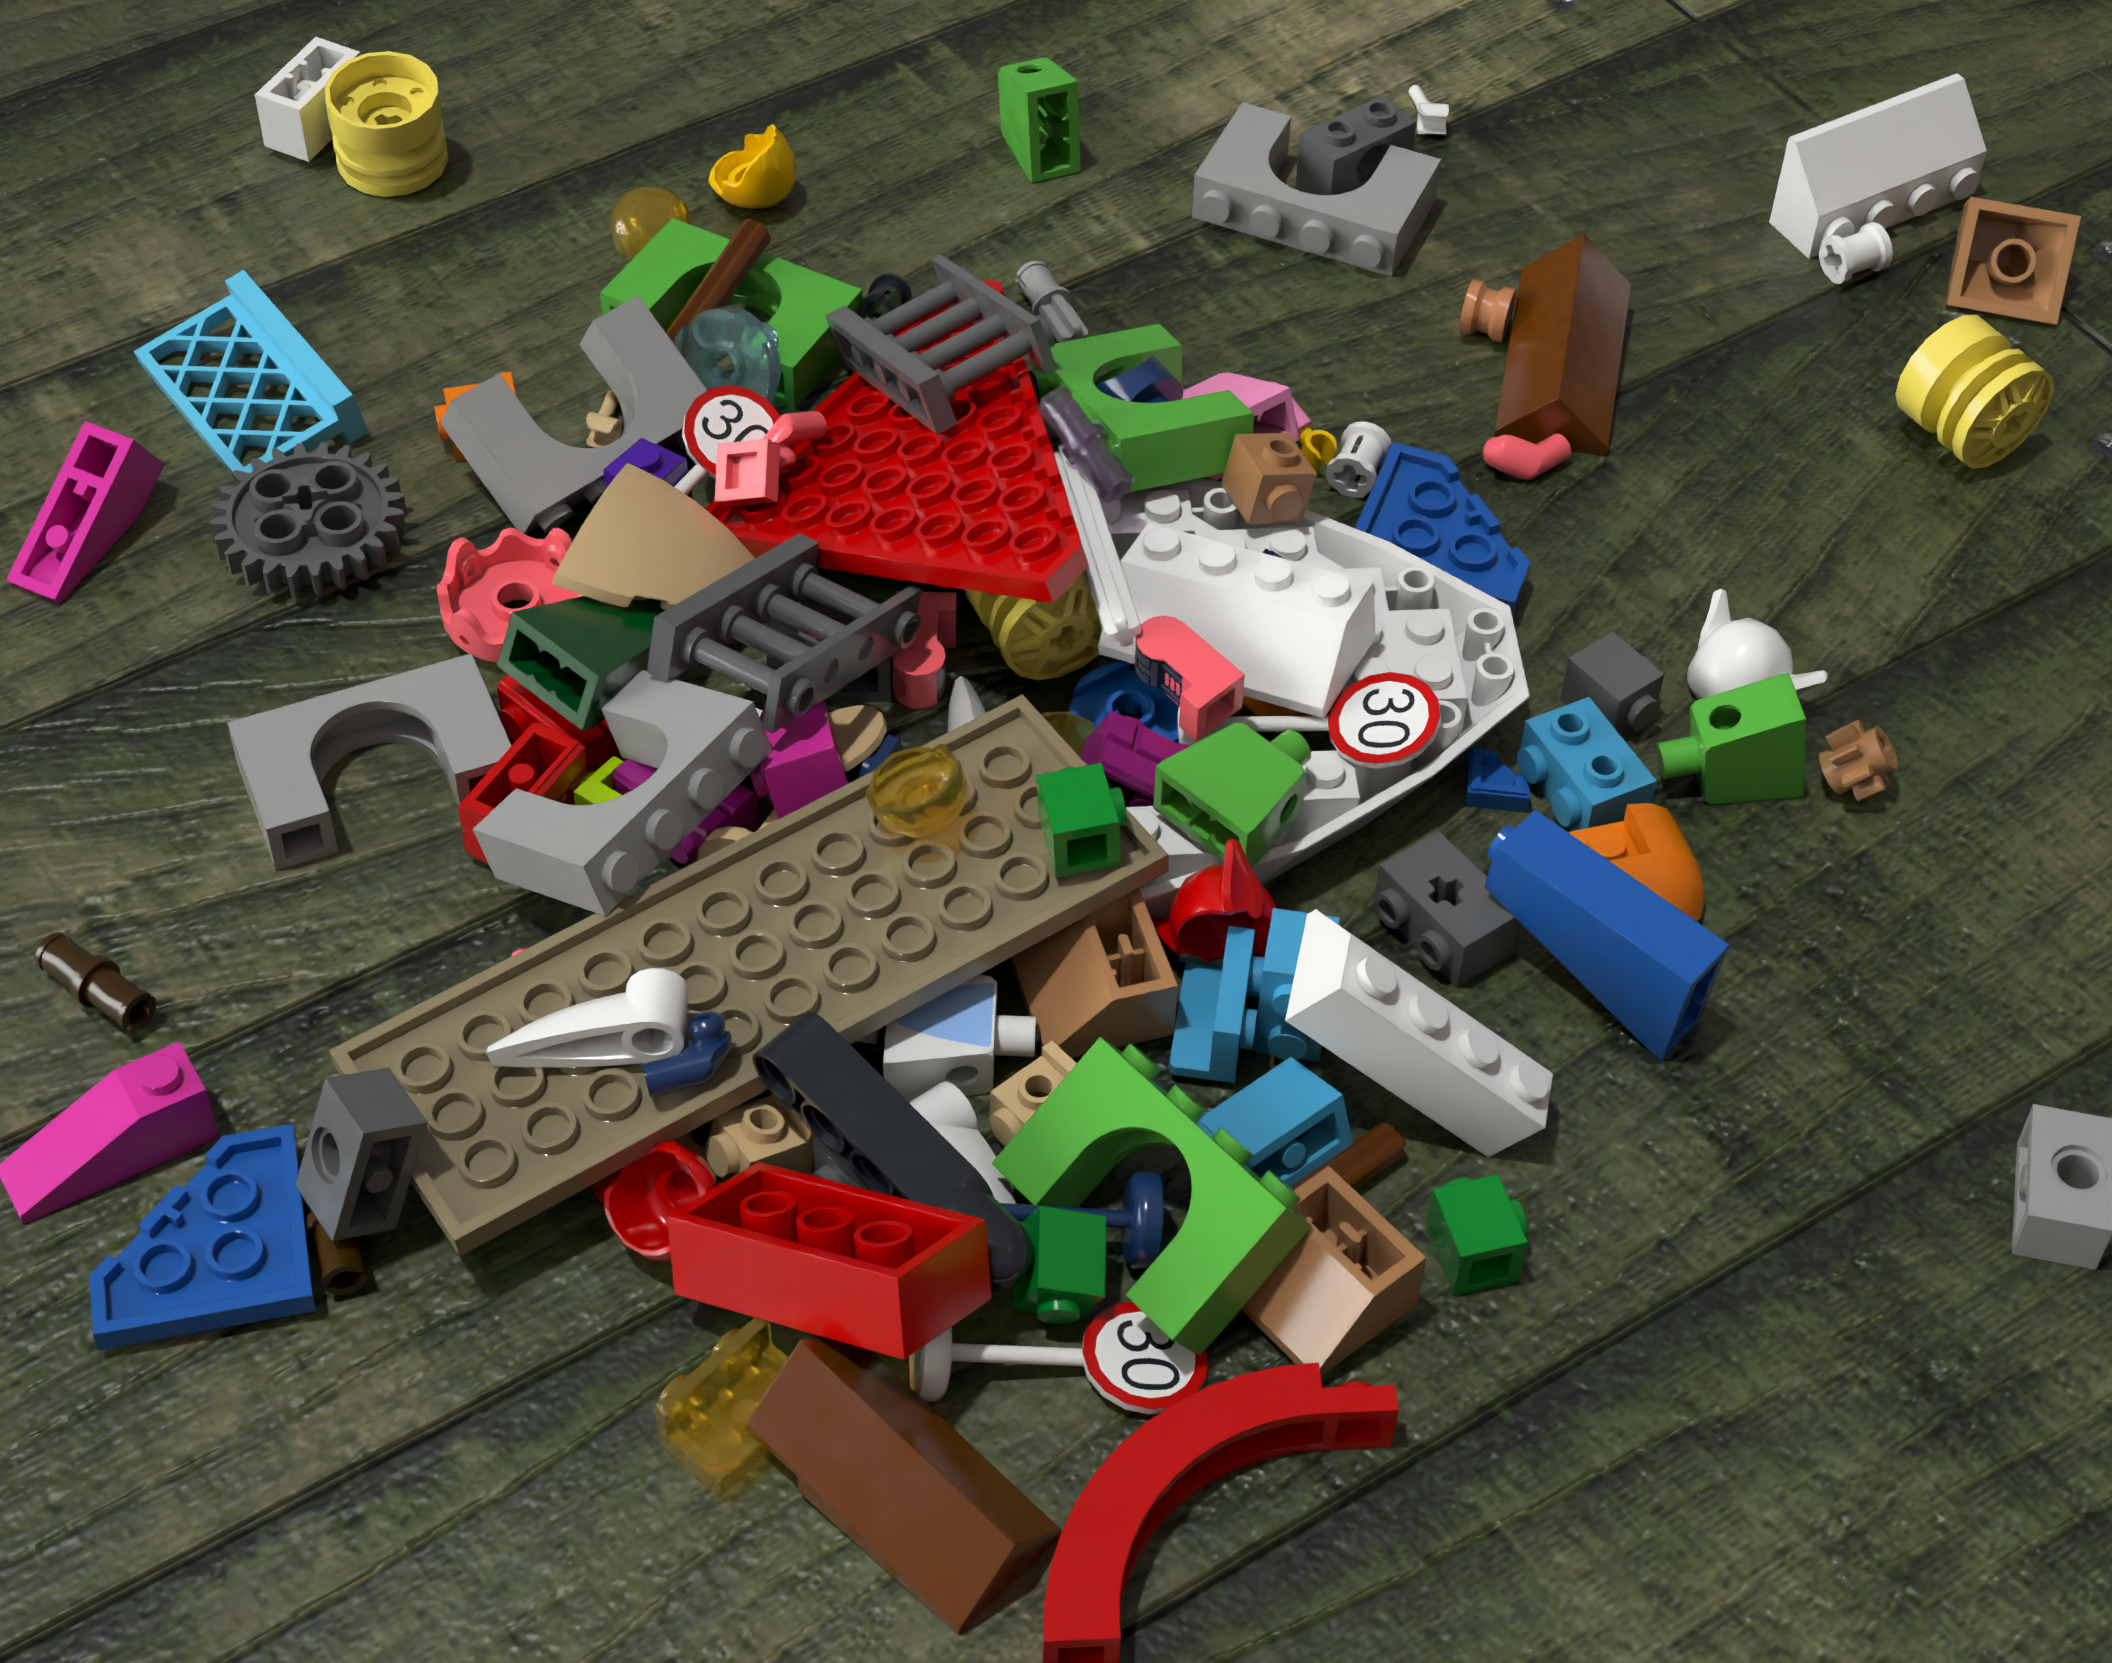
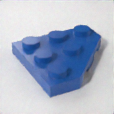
M1392 442L1355 529L1389 541L1510 606L1513 617L1528 578L1529 560L1519 547L1512 549L1499 533V521L1478 494L1470 495L1459 481V469L1449 456Z
M293 1124L223 1135L205 1154L207 1163L183 1188L176 1184L138 1224L140 1233L116 1258L108 1255L89 1275L92 1329L98 1351L316 1311L310 1249L305 1228L304 1198L295 1186L300 1170V1160Z

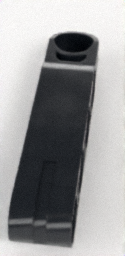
M806 1011L753 1055V1065L756 1072L769 1090L869 1190L986 1219L991 1292L1008 1290L1022 1281L1028 1273L1034 1252L1031 1237L1023 1225L994 1198L991 1188L976 1168L827 1021L814 1012Z

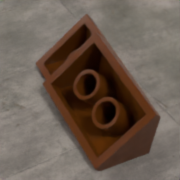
M1585 234L1525 266L1521 270L1494 437L1506 434L1538 444L1553 434L1558 433L1567 439L1572 452L1606 457L1631 284Z
M822 1336L799 1340L746 1423V1431L798 1477V1491L958 1636L1060 1537L1062 1530L871 1350Z

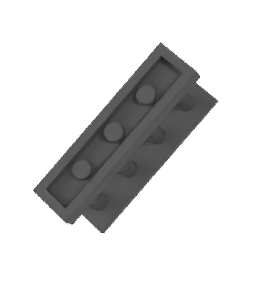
M941 254L931 259L940 285L872 321L868 317L863 319L845 305L825 315L843 363L937 435L958 424L950 402L955 400L956 392L1022 357L1047 375L1058 370L1050 349L1055 346L1054 335L1048 323L1041 315L1034 316L973 276L966 266L960 267ZM949 306L950 309L936 315L935 317L921 323L920 325L906 331L905 333L897 337L893 336ZM970 323L974 324L970 328L930 348L929 350L921 354L917 353L918 351L956 332L957 330L969 325ZM995 340L999 341V343L945 372L941 370Z
M799 533L655 616L647 672L669 682L693 666L702 663L767 695L762 729L773 734L797 717L804 716L811 708L901 649L908 648L915 640L920 629L921 619L917 615L921 589L910 585L882 604L870 600L819 576L818 569L815 567L819 542ZM810 598L855 619V621L846 626L799 602ZM775 619L821 642L811 648L763 624ZM740 641L786 664L774 670L726 646Z

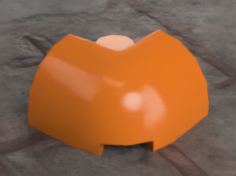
M1651 803L1627 804L1623 821L1568 832L1696 922L1701 918L1705 895L1700 865L1677 820L1667 808Z

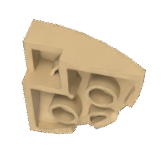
M627 463L606 488L586 518L556 570L552 584L620 607H628L632 599L662 600L661 608L668 610L756 558L724 524L695 500L664 480Z

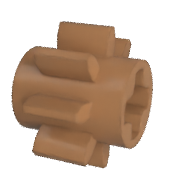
M1857 720L1826 736V740L1831 748L1819 754V762L1827 782L1837 794L1841 795L1853 790L1856 800L1860 802L1891 786V782L1886 774L1898 768V759L1889 738L1880 727L1877 726L1865 732L1860 720Z

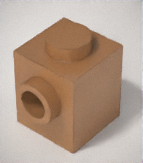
M1289 433L1235 434L1221 484L1248 525L1301 524L1317 473Z

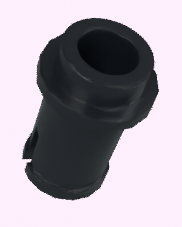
M893 273L882 274L876 277L870 285L868 295L860 304L861 318H878L912 300L911 288L907 281Z

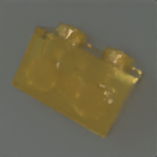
M754 1317L741 1330L734 1328L728 1331L717 1342L708 1359L691 1374L680 1375L665 1387L655 1406L659 1444L720 1496L770 1452L746 1431L747 1421L788 1359L783 1352L772 1344L771 1324L768 1321Z

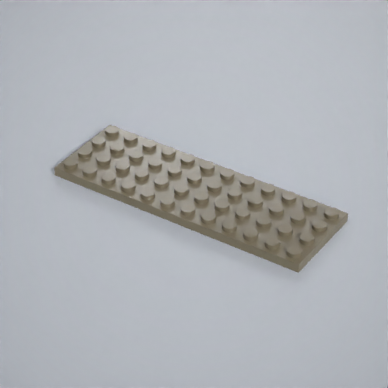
M1022 694L624 898L606 916L595 913L330 1049L329 1052L334 1067L340 1076L389 1068L427 1120V1127L410 1182L458 1255L462 1256L639 1160L655 1145L664 1141H674L769 1089L757 1074L752 1057L806 1011L814 1012L821 1016L849 1044H852L1169 872V855L1126 808L1127 826L1120 827V866L1055 877L1039 821L1036 775L1055 772L1069 767L1086 766V763ZM650 968L673 971L683 977L688 984V1005L683 1049L688 1041L691 1040L687 1026L689 1020L703 1012L713 1011L719 1013L725 1020V1031H729L732 1035L731 1050L712 1079L702 1085L652 1098L649 1096L642 1068L643 1063L594 1067L492 1066L486 1053L488 1046L544 1016L576 1004L626 992L627 982L630 977L639 971Z

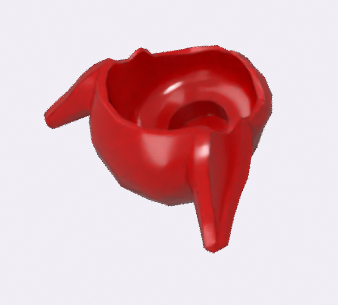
M1230 839L1226 842L1223 865H1212L1203 868L1185 878L1170 905V921L1155 915H1150L1158 937L1175 955L1182 958L1195 956L1199 957L1203 962L1209 963L1213 959H1224L1229 926L1255 929L1252 956L1265 957L1273 908H1277V905L1269 892L1257 879L1240 842Z
M669 1140L655 1145L639 1160L596 1183L593 1192L598 1200L604 1202L609 1224L625 1246L650 1261L671 1264L667 1216L717 1187L718 1182L712 1168L699 1154Z

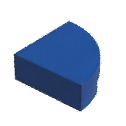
M1470 746L1467 760L1465 806L1527 813L1530 791L1523 775H1520V773L1517 775L1512 769L1500 762V755L1488 749Z

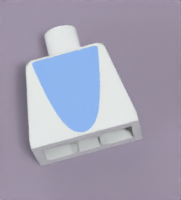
M979 974L886 1025L883 1059L884 1079L908 1102L944 1081L954 1084L965 1096L986 1094L993 1089L995 1055L1035 1056L1036 1017L997 1015V981L991 976Z

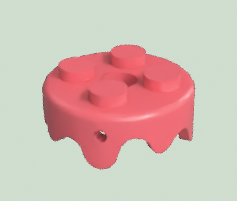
M507 528L500 533L494 544L483 550H476L474 545L466 538L460 537L456 539L448 550L444 576L441 582L437 584V594L444 629L452 641L468 654L472 653L473 656L482 660L498 663L512 612L583 596L552 584L555 572L572 543L569 535L560 528H553L545 539H535L525 535L518 529ZM512 600H526L530 602L528 605L517 609L504 607L507 602Z

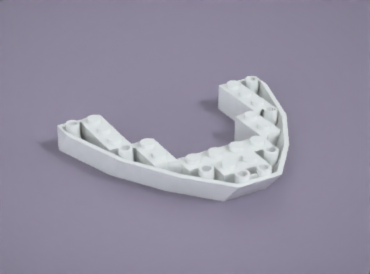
M1086 457L1120 561L1149 522L1373 582L1376 638L1338 697L1350 685L1367 676L1394 672L1412 675L1428 684L1439 700L1442 722L1435 740L1421 755L1402 765L1381 769L1357 766L1342 757L1337 750L1311 751L1310 761L1303 765L1306 772L1302 810L1295 821L1252 869L1262 885L1367 825L1435 776L1529 699V691L1511 609L1507 604L1389 541L1308 510L1305 511L1301 524L1248 525L1219 481L1198 478L1121 494L1104 475H1100L1097 472L1095 465ZM1153 806L1126 807L1169 855V872L1139 887L1149 915H1155L1170 921V905L1185 878L1203 868L1212 865H1223V861L1154 810Z

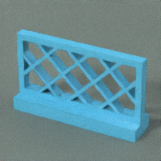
M244 270L225 280L231 295L134 351L142 367L231 475L234 470L249 474L253 472L251 463L243 467L239 462L244 446L268 447L265 455L258 459L269 463L273 461L272 449L275 448L282 451L287 457L294 455L297 443H302L306 452L309 453L317 448L321 442H327L339 434L351 444L369 433L353 394ZM230 318L236 322L231 337L209 336L213 328ZM174 351H187L182 366L159 365L157 361ZM202 352L225 353L220 367L198 366ZM240 353L262 354L258 368H235ZM191 382L213 383L209 397H186ZM228 384H251L247 398H224ZM266 385H290L285 400L262 399ZM217 414H241L235 430L212 429ZM255 415L279 416L274 431L250 430ZM294 416L317 417L320 422L303 432H289Z

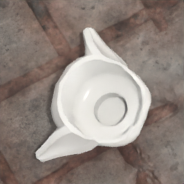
M1724 589L1713 592L1710 609L1701 630L1698 649L1688 667L1687 674L1690 689L1698 700L1786 673L1790 674L1797 696L1817 685L1826 683L1828 674L1824 670L1794 675L1791 649L1778 631L1751 618L1731 621L1727 592Z

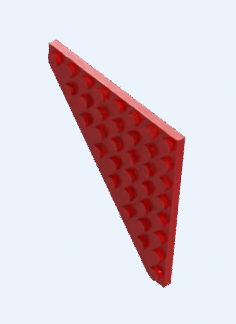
M981 280L1005 296L1000 281ZM949 306L919 321L918 323L904 329L894 337H897L905 333L906 331L920 325L921 323L935 317L936 315L950 309ZM970 323L969 325L942 338L941 340L929 345L928 347L918 351L917 353L921 354L929 350L930 348L970 328L974 324ZM995 340L941 370L945 372L999 343V341ZM1022 357L956 392L955 400L950 402L958 424L938 435L857 373H854L813 410L820 412L826 420L827 429L824 436L818 440L796 442L790 447L795 453L797 460L795 466H787L788 472L779 475L778 502L726 507L714 500L705 508L736 536L754 558L761 556L800 533L819 542L815 567L846 571L852 574L892 578L897 581L905 580L938 585L944 588L952 587L985 592L990 595H1005L1031 599L1037 602L1053 603L1067 591L1074 580L1089 566L1026 360Z

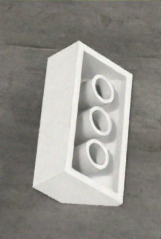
M1956 73L1790 136L1769 223L1810 259L1819 255L1821 241L1828 236L1838 235L1844 238L1858 233L1860 227L1871 222L1878 223L1886 229L1974 194L1980 181V173L1987 150L1965 79Z
M1149 522L1120 561L1141 625L1144 621L1157 616L1175 617L1184 622L1245 674L1243 696L1324 718L1376 638L1373 582ZM1102 629L1098 644L1099 654L1135 664L1136 636L1132 637L1133 643L1131 645L1121 647L1119 641H1107Z
M1317 909L1307 914L1285 1018L1286 1022L1487 1157L1545 1128L1553 1073Z

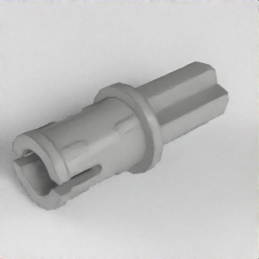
M1034 260L1024 264L1018 270L1017 276L1020 278L1015 279V282L1032 304V314L1034 316L1041 315L1045 319L1058 343L1088 337V329L1073 309L1074 299L1069 290L1057 284L1044 262Z

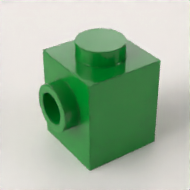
M1102 763L1076 768L1069 767L1055 772L1036 775L1039 821L1055 877L1120 866V827L1127 826L1126 807L1120 787L1109 789Z
M1499 1174L1479 1179L1458 1178L1442 1187L1433 1188L1425 1228L1453 1296L1518 1282L1528 1244L1526 1239L1527 1223L1520 1202L1517 1199H1509Z
M1039 1206L1021 1222L1031 1237L1034 1252L1028 1273L1020 1283L1013 1286V1309L1036 1312L1037 1318L1046 1323H1072L1079 1320L1080 1317L1105 1298L1106 1216Z

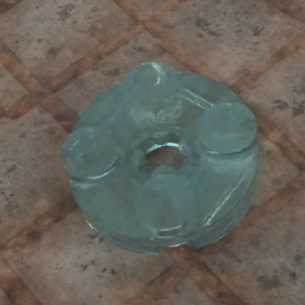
M725 306L705 310L697 314V317L689 325L681 328L673 344L707 390L727 385L748 388L773 404L780 382L781 364L777 350L779 337L776 330L770 324L760 322L748 311L737 307ZM727 353L734 363V373L730 375L729 380L726 379L725 369L717 365L718 357L725 356Z

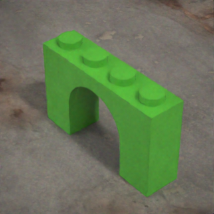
M671 218L601 291L602 315L639 295L666 333L730 239ZM763 252L727 303L752 306L772 316L771 320L744 348L746 388L753 390L769 401L796 410L841 358L825 315L845 305L860 316L859 308L863 301L862 289Z
M1160 324L1055 343V346L1050 349L1058 370L1049 375L1034 365L1033 369L1029 370L1039 405L1051 418L1054 426L1059 427L1072 440L1075 448L1083 449L1086 457L1095 465L1097 472L1100 475H1104L1121 494L1222 474L1227 465L1235 434H1253L1254 413L1230 390L1169 402L1140 403L1111 397L1097 388L1099 383L1137 367L1151 357V355L1182 386V345Z
M1099 1037L991 1164L1033 1205L1078 1208L1107 1173L1123 1158L1138 1150L1153 1146L1178 1148L1187 1162L1191 1176L1192 1194L1187 1217L1174 1239L1126 1293V1296L1172 1341L1201 1356L1310 1230L1312 1225L1293 1208L1301 1197L1270 1170L1260 1178L1246 1165L1254 1154L1223 1127L1213 1135L1199 1122L1207 1111L1176 1084L1167 1093L1154 1081V1078L1160 1073L1161 1069L1131 1043L1121 1052Z

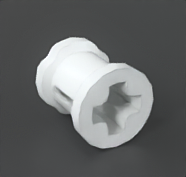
M1875 222L1863 225L1858 233L1844 238L1838 235L1828 236L1821 241L1819 250L1822 270L1834 284L1845 283L1851 279L1852 274L1866 269H1871L1872 271L1886 269L1892 262L1893 255L1892 243L1888 233L1880 224Z
M1364 421L1352 423L1344 430L1341 436V452L1330 460L1325 474L1330 486L1334 487L1343 496L1363 498L1367 493L1371 492L1377 479L1376 470L1379 465L1384 463L1392 445L1391 439L1384 429L1376 424ZM1362 437L1363 440L1361 444L1357 445L1356 443L1358 439ZM1357 475H1362L1360 481L1355 482Z

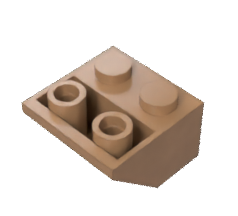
M1139 888L1010 957V964L1029 1016L1036 1017L1035 1033L1041 1050L1043 1046L1053 1041L1067 1055L1074 1058L1085 1055L1099 1037L1115 1048L1127 1046L1129 1043L1136 1044L1174 1035L1178 985Z
M1329 1166L1294 1190L1301 1199L1293 1208L1312 1227L1241 1308L1296 1365L1319 1362L1321 1376L1418 1305L1426 1257Z

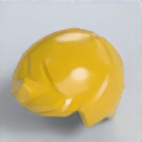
M771 124L767 127L764 134H747L744 140L743 151H732L722 156L711 169L708 182L714 191L729 204L747 209L773 207L779 204L792 190L795 183L797 164L793 151L777 127Z

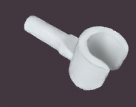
M1411 86L1409 94L1418 112L1417 133L1446 136V118L1449 114V104L1430 103L1420 86Z

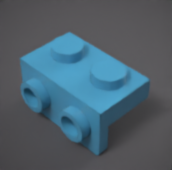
M1235 926L1228 927L1223 967L1192 962L1185 965L1169 1063V1072L1171 1074L1235 1083L1239 1050H1253L1258 1010L1246 1008L1247 996L1260 997L1265 958L1252 956L1255 929Z

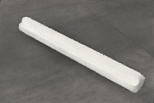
M1064 443L1059 445L1060 452L1055 454L1089 564L1084 572L1107 641H1119L1121 647H1126L1133 643L1132 637L1141 633L1142 626L1085 453L1081 448L1071 449L1070 443Z

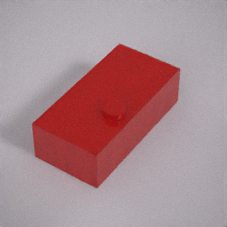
M761 1162L755 1163L667 1216L675 1295L905 1360L991 1299L986 1219Z

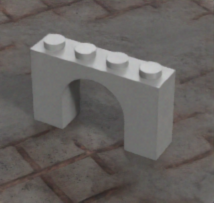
M1242 102L1194 175L1192 218L1392 277L1436 202L1441 159L1390 145L1374 174L1363 186L1338 195H1315L1301 192L1289 187L1276 177L1288 158L1291 116Z
M639 295L593 320L579 344L620 403L624 428L622 436L616 441L597 448H578L553 439L535 423L500 373L451 400L440 423L515 528L525 535L538 527H541L544 532H549L553 528L558 527L573 514L571 508L585 499L591 505L596 504L606 490L603 469L640 438H644L667 450L677 445L682 451L686 450L682 437L684 416L695 398L706 392L707 389Z
M472 653L227 722L237 765L276 871L339 853L330 811L321 790V783L329 769L345 755L366 746L383 743L404 744L418 748L433 757L441 766L458 806L511 747V743Z
M642 670L605 704L601 710L622 758L658 768L657 771L643 784L625 795L592 805H568L516 788L472 829L495 878L606 916L773 751L765 730L762 729V722L753 701L676 679L666 682Z

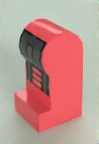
M921 592L917 615L921 619L919 632L908 648L901 649L892 655V687L894 697L906 707L914 709L929 708L938 704L944 697L946 691V655L943 647L956 648L957 593Z
M1157 616L1143 622L1141 625L1142 631L1136 635L1134 667L1136 676L1148 687L1163 690L1169 698L1180 706L1179 727L1197 742L1242 708L1245 674L1177 618Z

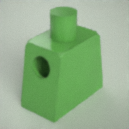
M1038 58L1002 66L998 71L1001 131L1031 183L1081 172L1077 80L1049 58ZM1040 135L1044 136L1047 141L1044 142Z
M1780 674L1696 700L1690 706V736L1656 743L1657 760L1662 778L1665 780L1695 774L1703 800L1711 805L1803 796L1806 718L1790 674Z
M1233 723L1156 765L1153 809L1222 861H1224L1226 842L1230 839L1240 842L1245 856L1253 869L1295 821L1302 810L1306 772L1303 765L1311 759L1310 747L1298 732L1291 729L1285 730L1269 742L1247 725Z

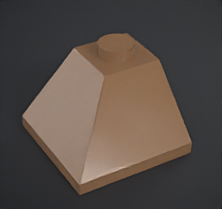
M1970 197L1964 204L1952 257L1946 306L2056 326L2081 216Z

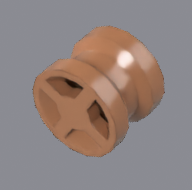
M1473 279L1463 304L1459 332L1472 335L1478 331L1488 334L1492 341L1503 343L1511 324L1517 290L1505 286L1498 291L1488 288L1484 281Z

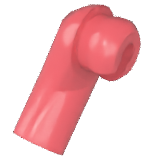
M808 411L783 414L762 438L770 439L780 444L779 475L789 471L787 466H795L797 457L790 449L791 446L796 442L818 440L824 436L827 425L824 416L820 412Z
M1558 433L1553 434L1538 444L1505 434L1489 439L1483 448V458L1487 465L1520 480L1534 479L1571 456L1569 442Z

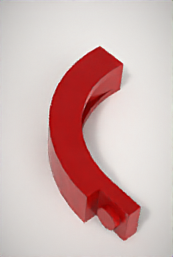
M1319 1362L1279 1366L1246 1373L1208 1386L1174 1403L1143 1424L1121 1443L1095 1472L1077 1499L1060 1534L1049 1570L1044 1602L1042 1663H1119L1121 1645L1120 1609L1128 1580L1142 1551L1170 1514L1189 1497L1214 1480L1236 1469L1264 1459L1313 1451L1392 1448L1399 1411L1395 1385L1373 1386L1367 1382L1353 1381L1341 1384L1338 1387L1322 1388Z

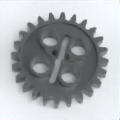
M321 442L315 453H307L303 444L297 443L294 455L287 457L279 449H272V462L265 463L255 457L250 459L253 472L249 474L234 470L232 472L234 486L220 485L218 490L221 501L211 503L213 519L209 520L219 559L227 560L228 569L232 575L243 572L245 583L248 586L254 585L264 578L267 593L270 594L275 592L282 584H288L291 597H296L303 585H312L313 591L319 596L323 594L324 586L327 582L333 581L337 587L344 590L347 589L346 576L353 574L360 579L367 580L369 579L367 564L385 567L387 565L385 551H399L398 536L407 532L405 523L407 510L404 493H401L398 477H389L386 463L373 466L371 453L369 452L352 459L349 445L340 448L336 454H330L326 442Z

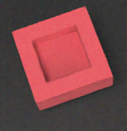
M770 439L717 444L715 502L726 507L778 502L780 444Z

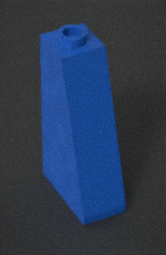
M1534 810L1516 828L1512 825H1507L1498 833L1487 852V857L1492 862L1484 887L1652 1054L1663 1060L1700 1022L1730 944L1537 810Z

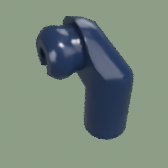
M713 1011L703 1012L689 1020L687 1026L691 1040L688 1041L681 1054L642 1064L650 1098L702 1085L712 1079L731 1050L732 1035L729 1031H725V1020L719 1013Z

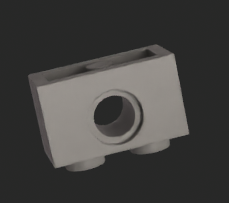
M2033 1104L2017 1142L2012 1254L2096 1270L2107 1245H2112V1118Z

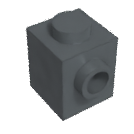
M1611 632L1568 658L1560 700L1568 705L1590 697L1622 737L1631 730H1642L1655 718L1660 708L1658 700L1664 674L1656 668L1649 658L1639 654L1616 633Z

